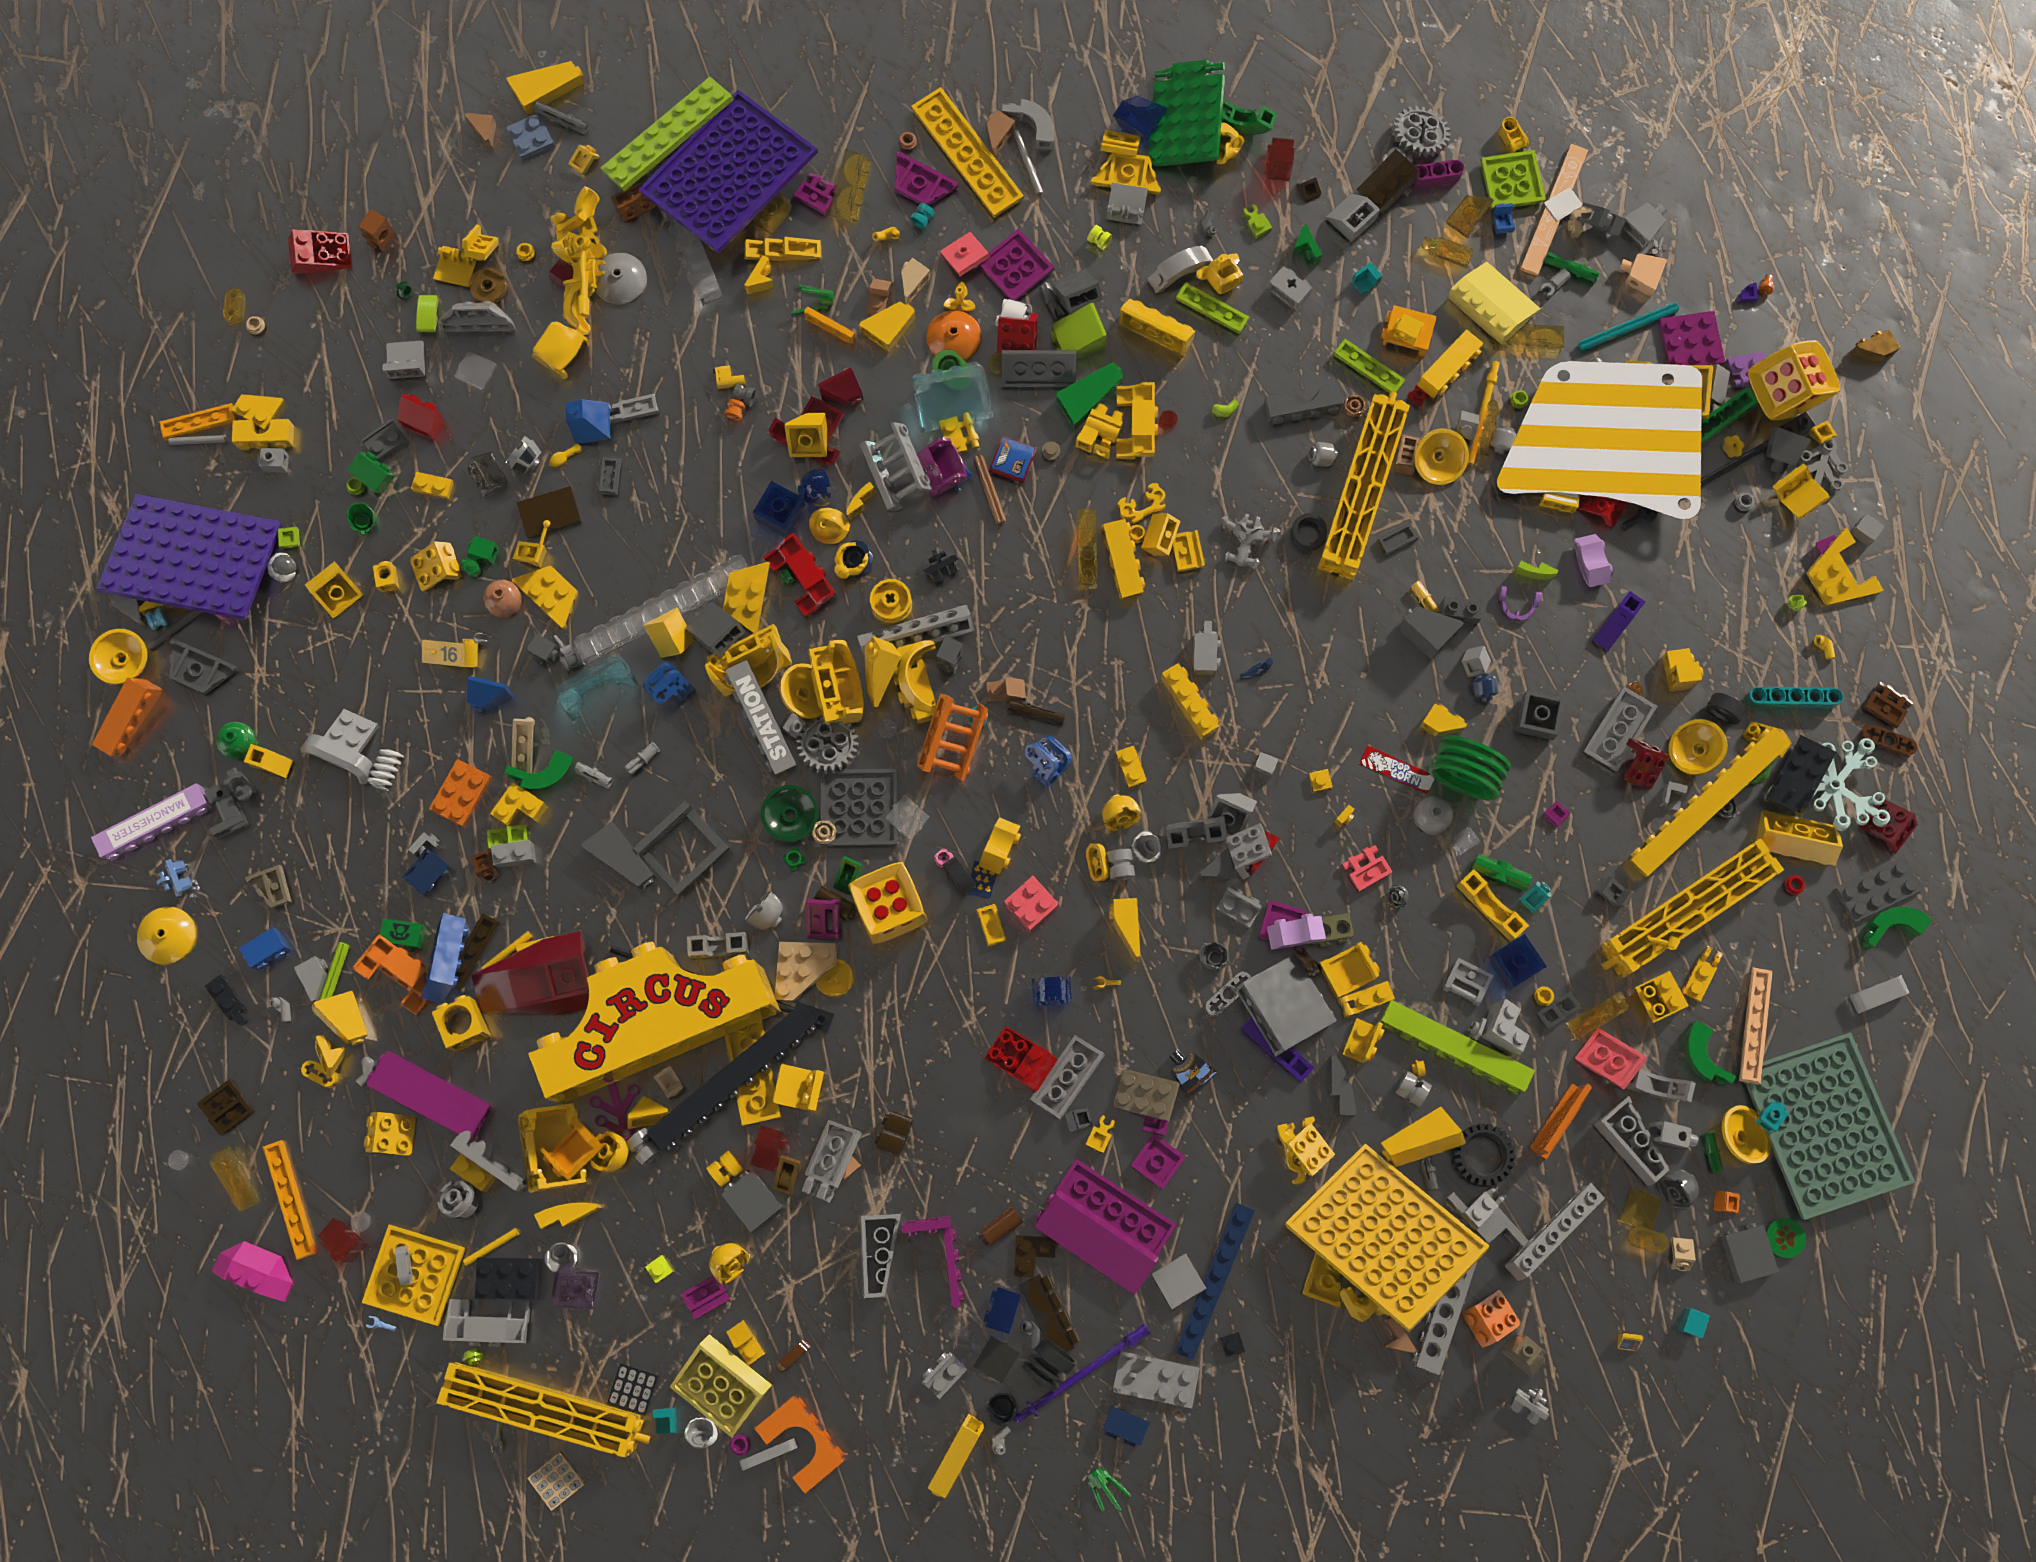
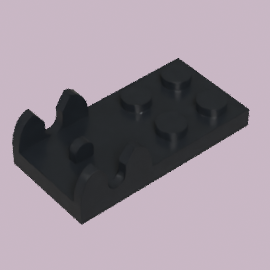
M1800 735L1772 786L1766 801L1802 817L1837 752Z

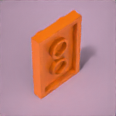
M457 759L429 810L464 827L492 777Z

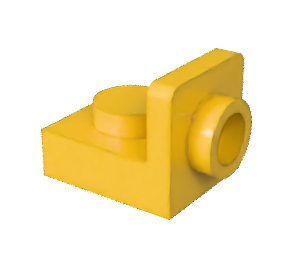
M579 145L568 164L580 173L586 174L593 160H598L600 156L595 153L596 150L593 147Z

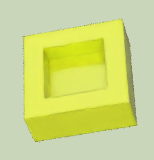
M663 1255L645 1266L656 1284L673 1273Z

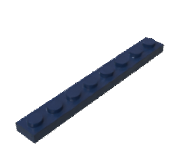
M1239 1203L1235 1204L1203 1281L1207 1289L1198 1294L1174 1351L1175 1353L1194 1360L1255 1210Z

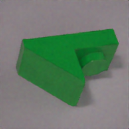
M1305 224L1294 247L1293 255L1305 250L1308 260H1311L1313 265L1321 262L1322 253L1307 224Z

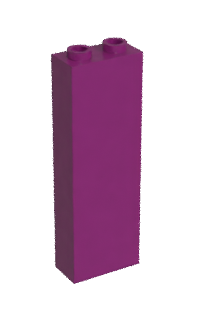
M386 1051L385 1055L382 1054L380 1056L377 1068L368 1075L366 1085L369 1089L456 1135L463 1131H470L469 1142L471 1143L493 1109L490 1104L389 1051Z
M1060 1190L1056 1195L1052 1193L1046 1201V1204L1049 1205L1045 1211L1041 1209L1035 1218L1038 1221L1035 1228L1136 1295L1159 1257Z

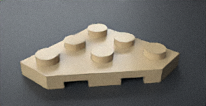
M779 942L775 986L776 1001H796L805 990L812 987L828 969H831L836 964L837 944Z

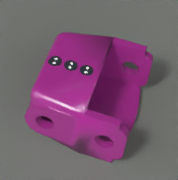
M946 437L938 438L917 453L923 471L930 481L929 485L932 490L927 491L930 496L939 495L967 480L963 461L952 444L951 439Z

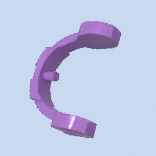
M1501 586L1499 601L1507 618L1519 621L1527 620L1535 608L1539 607L1541 592L1536 591L1532 607L1526 615L1519 616V611H1516L1515 615L1512 614L1506 607L1507 587Z

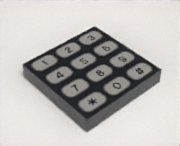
M620 1363L607 1404L646 1415L659 1375Z

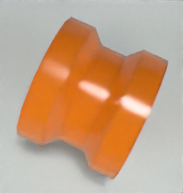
M729 399L727 403L728 409L725 410L724 415L733 420H742V411L745 410L746 405L739 400Z

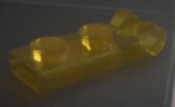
M1491 400L1487 404L1488 418L1483 421V437L1480 436L1478 440V448H1480L1481 455H1489L1490 441L1497 425L1499 405L1495 400Z

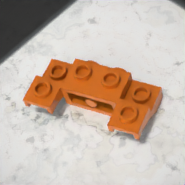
M378 934L352 969L368 980L378 968L409 991L400 1004L416 1016L427 1002L426 999L420 997L426 985L424 980L428 970L424 968V964L418 959L414 960L408 956L409 953L405 949L397 948Z

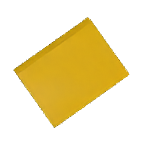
M677 607L643 624L661 658L681 654L694 641L693 636L685 628L687 625Z

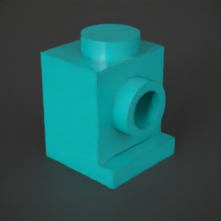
M1771 1101L1754 1122L1772 1134L1779 1129V1126L1789 1113L1785 1111L1787 1108L1779 1101ZM1774 1112L1778 1118H1774L1772 1113Z

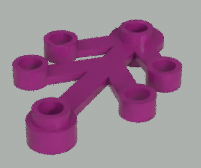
M613 1076L609 1081L604 1077L603 1080L605 1082L611 1083L607 1086L613 1106L603 1102L598 1096H592L589 1104L593 1108H600L617 1117L619 1125L608 1121L607 1117L601 1114L595 1117V1124L599 1127H605L623 1137L622 1132L628 1130L629 1135L623 1137L627 1141L636 1133V1130L634 1128L628 1129L625 1114L634 1097L639 1094L640 1088L635 1083L628 1085V1093L621 1104L616 1082H613ZM632 1086L637 1087V1091L635 1093L630 1092V1088ZM597 1098L599 1103L594 1106L592 1101ZM600 1117L604 1118L603 1124H598Z

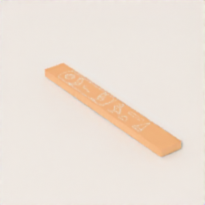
M1571 143L1549 199L1567 188L1573 189L1587 155V149ZM1547 206L1544 209L1520 268L1521 271L1534 276L1539 274L1560 220L1557 221Z

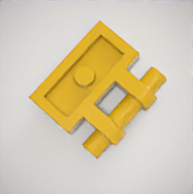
M968 412L962 414L963 422H958L957 416L939 421L943 437L951 439L959 454L967 452L966 445L971 444L973 449L980 447L978 434L975 433L973 427L975 425ZM967 429L968 436L963 438L961 430Z

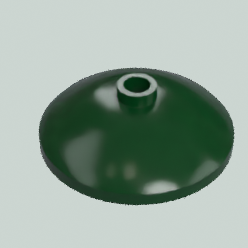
M784 785L772 790L766 796L761 806L760 815L762 824L769 835L779 841L795 842L804 839L812 832L815 823L818 821L819 811L816 800L806 789L796 785ZM793 813L794 818L788 819V814Z

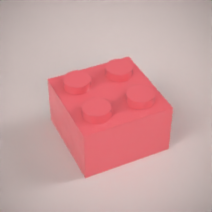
M1034 876L1030 877L1004 901L1007 909L1029 933L1059 908V903Z

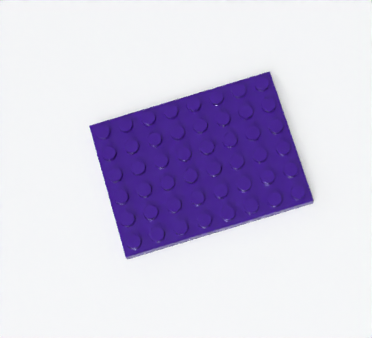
M739 90L732 95L734 100L697 130L639 188L643 196L717 253H720L818 153L815 146Z
M136 494L100 578L97 590L100 593L246 620L278 538V529H281L282 523L281 521Z

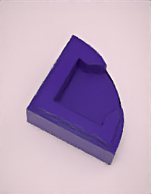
M1757 283L1749 284L1742 290L1738 303L1758 301Z

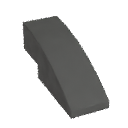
M1332 1055L1329 1057L1330 1097H1337V1117L1356 1116L1355 1100L1349 1078L1337 1056Z

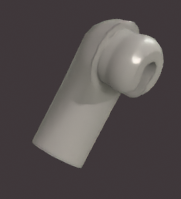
M281 997L271 998L269 1006L281 1012V1022H291L290 1004Z
M1003 1425L991 1437L992 1451L999 1456L1005 1453L1004 1438L1011 1432L1006 1425Z

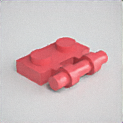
M1376 845L1370 848L1366 847L1362 850V853L1355 857L1347 858L1348 861L1342 864L1345 871L1351 867L1354 869L1355 872L1351 873L1349 877L1358 892L1392 873L1383 855L1375 859L1374 854L1379 852ZM1367 859L1369 864L1361 868L1358 863Z

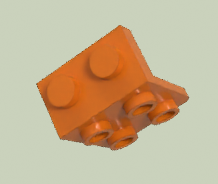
M1500 1290L1495 1291L1480 1303L1461 1312L1465 1322L1482 1348L1498 1342L1520 1326L1519 1319Z

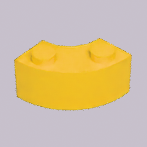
M999 817L978 866L999 875L1003 868L1007 869L1011 860L1008 856L1013 845H1017L1021 834L1018 833L1021 826Z

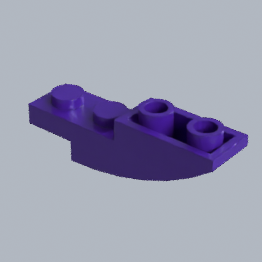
M1252 1016L1241 1028L1300 1082L1314 1069L1293 1047L1275 1056Z

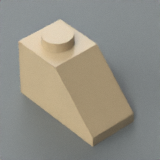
M914 258L909 262H905L901 268L904 297L907 304L912 301L931 278L930 270Z

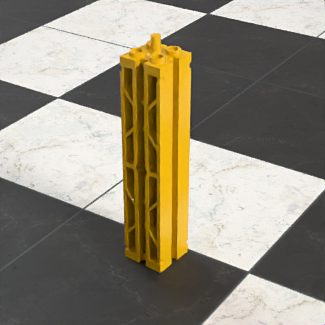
M1391 391L1389 397L1382 394H1374L1317 569L1329 573H1339V576L1354 580L1410 407L1406 402L1396 400V392Z
M1761 838L1602 944V953L1609 959L1601 964L1603 969L1606 971L1613 966L1618 975H1622L1623 978L1668 949L1662 944L1650 942L1651 937L1668 941L1670 936H1674L1682 940L1784 871L1783 867L1775 857L1773 858L1770 855V850Z
M460 1362L449 1363L444 1377L445 1382L443 1387H441L437 1404L446 1405L454 1409L616 1454L621 1457H627L632 1452L634 1453L638 1442L649 1444L651 1437L638 1433L641 1432L644 1420H641L642 1414L633 1413Z

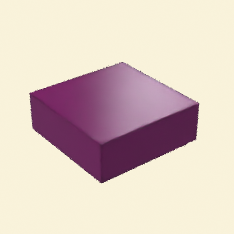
M1556 801L1542 815L1557 828L1571 813Z

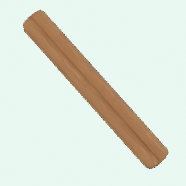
M978 455L974 457V463L997 525L1006 522V518L984 457Z

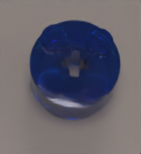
M1063 976L1039 978L1040 982H1036V978H1031L1033 1002H1037V1006L1049 1005V1001H1056L1057 1004H1068L1069 999H1072L1071 976H1066L1067 980H1063Z

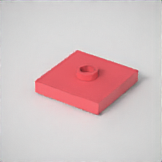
M968 232L940 251L943 258L959 276L967 273L990 257L988 251L971 232Z

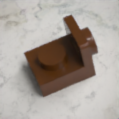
M489 849L471 856L475 873L482 884L500 877L498 870L493 865L492 854Z

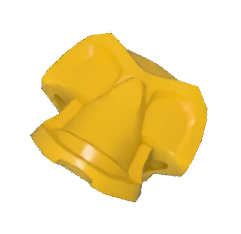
M1227 123L1221 124L1219 160L1216 162L1220 165L1225 164L1229 159L1236 158L1245 142L1244 138Z

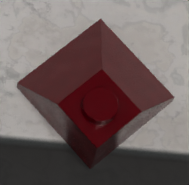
M851 367L818 384L822 401L848 408L850 406H857L864 399L862 390Z

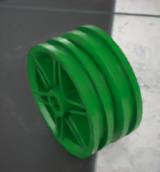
M1444 736L1437 749V755L1434 756L1428 771L1435 780L1454 791L1476 799L1491 801L1498 798L1499 791L1503 787L1502 781L1506 779L1511 763L1502 754L1484 744L1463 737Z

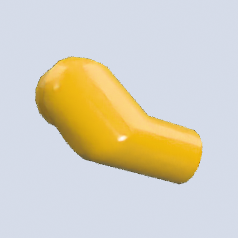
M890 227L872 234L875 242L891 238L898 239L900 236V232L896 227Z
M1816 635L1813 639L1814 644L1824 650L1826 660L1834 659L1835 653L1832 641L1823 635Z

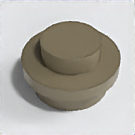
M1052 441L1045 443L1042 447L1043 456L1048 460L1058 458L1060 446Z

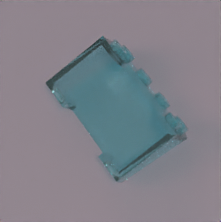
M972 362L968 366L963 367L953 366L944 371L934 370L929 374L919 373L910 379L921 432L939 429L938 421L955 416L962 417V414L967 412L970 415L973 414L976 421L994 417L987 376L983 366L978 362Z

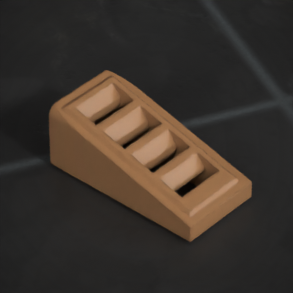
M1402 434L1395 473L1413 475L1415 469L1414 453L1409 452H1415L1421 438ZM1404 443L1415 445V447L1404 445Z

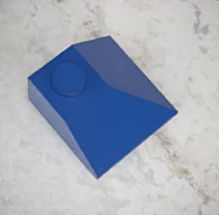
M577 400L566 403V422L575 444L611 439L610 405L608 402Z
M472 676L468 677L467 703L474 711H490L513 698V693L505 684Z

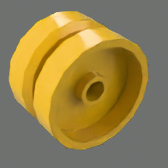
M886 579L880 581L872 589L870 604L873 616L878 622L887 626H893L903 623L909 618L912 612V598L908 587L903 582L897 579Z

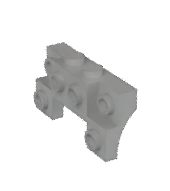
M449 1299L443 1340L469 1341L471 1346H481V1342H489V1346H501V1343H526L531 1302L509 1301L507 1318L469 1316L471 1300Z

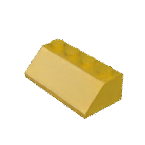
M1129 299L1120 309L1119 325L1185 356L1195 335V330L1187 324L1182 325L1173 317H1166L1160 314L1158 310L1144 306L1138 300L1133 301Z
M1766 810L1761 811L1757 840L1761 838L1769 848V852L1778 853L1786 857H1797L1804 861H1815L1823 865H1836L1843 845L1840 832L1834 825Z

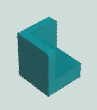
M1370 262L1353 275L1351 282L1364 295L1380 283L1383 275Z
M1686 1308L1678 1331L1703 1338L1710 1315L1692 1308Z
M676 1408L653 1410V1418L656 1419V1434L677 1433Z

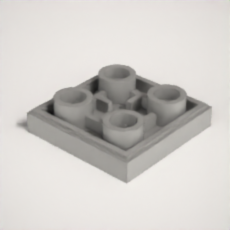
M1186 1253L1152 1273L1172 1310L1207 1289Z

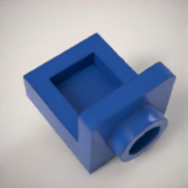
M1512 203L1495 205L1491 218L1496 234L1514 232L1515 224L1511 215Z

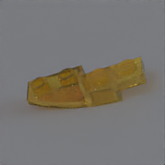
M1077 509L1078 583L1097 584L1096 509Z

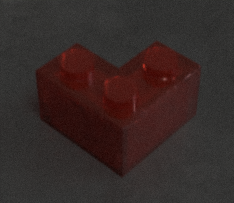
M1272 138L1271 144H1268V156L1265 165L1268 179L1290 180L1295 150L1293 139Z
M761 1125L754 1143L756 1148L750 1165L775 1173V1170L778 1169L781 1152L786 1150L789 1139L786 1138L787 1135L784 1132Z
M333 1218L317 1236L322 1240L320 1244L331 1252L329 1256L338 1263L340 1261L352 1263L368 1245L365 1240L339 1218Z

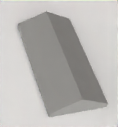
M1074 1035L1038 1091L1032 1095L1030 1100L1051 1115L1061 1119L1105 1054Z

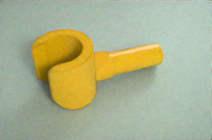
M1670 936L1669 940L1666 941L1651 937L1650 942L1662 944L1670 950H1675L1680 943V939Z
M1103 976L1092 980L1099 982V985L1093 987L1095 990L1108 985H1121V980H1106Z

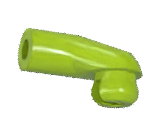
M1235 399L1227 406L1215 404L1212 407V413L1218 417L1227 418L1231 416L1240 404Z

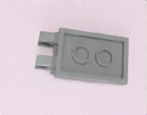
M828 1120L804 1174L808 1178L805 1180L802 1191L830 1203L834 1190L840 1185L862 1133Z

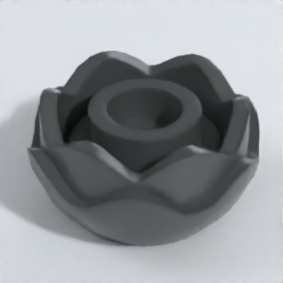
M1732 798L1716 815L1723 820L1734 818L1739 809L1737 802Z
M1392 885L1388 890V901L1394 908L1401 909L1407 904L1409 894L1403 886Z

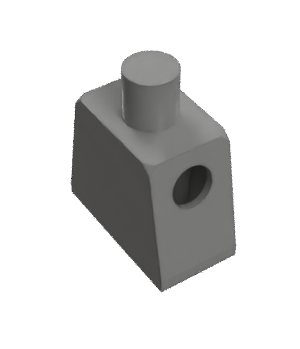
M1645 203L1624 217L1626 220L1622 228L1645 249L1666 221L1662 216L1666 212V208L1660 203L1655 208L1649 203Z
M1666 1121L1648 1123L1647 1130L1651 1135L1650 1138L1653 1144L1675 1149L1697 1146L1698 1136L1691 1134V1128Z

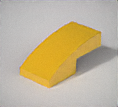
M871 482L861 488L851 500L846 511L849 520L864 511L863 502L875 494V489Z

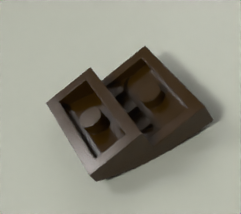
M228 1079L196 1103L219 1135H222L253 1111L231 1079Z

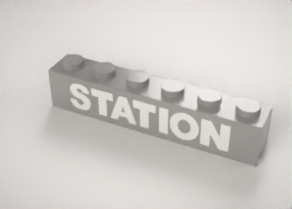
M747 660L726 669L727 674L724 677L728 685L732 684L735 689L732 694L736 702L741 701L743 709H741L742 715L745 720L749 719L752 726L749 729L753 738L757 736L760 741L757 746L761 754H766L768 761L765 763L769 771H774L775 774H778L795 766L796 763Z

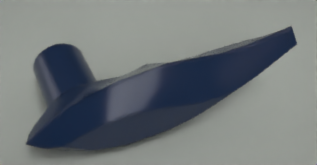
M1267 658L1265 662L1258 663L1245 673L1240 674V677L1248 678L1265 673L1270 669L1273 660Z

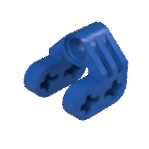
M668 662L660 664L643 682V688L657 703L667 701L673 694L682 702L695 689ZM666 669V670H668L669 672H667L666 674H664L663 670ZM651 682L655 683V685L652 688H650L649 683ZM660 691H662L663 696L661 697L659 695L657 696V694Z
M1046 736L1039 740V742L1028 744L1024 750L1027 759L1034 764L1032 775L1045 787H1049L1056 781L1072 761L1071 753L1052 736ZM1046 742L1050 743L1048 749L1046 748Z

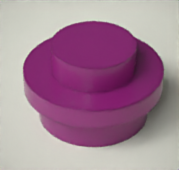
M743 1434L734 1436L730 1441L731 1451L736 1455L746 1454L750 1449L749 1438Z

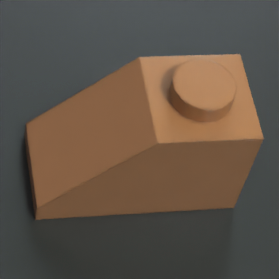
M998 110L994 115L991 114L986 121L990 148L994 157L1013 133L1012 131L1015 130V120Z

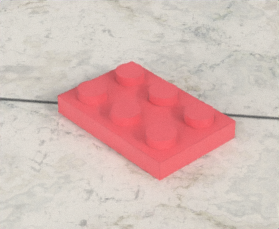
M1600 1028L1596 1029L1575 1057L1577 1062L1623 1090L1647 1061L1645 1055Z

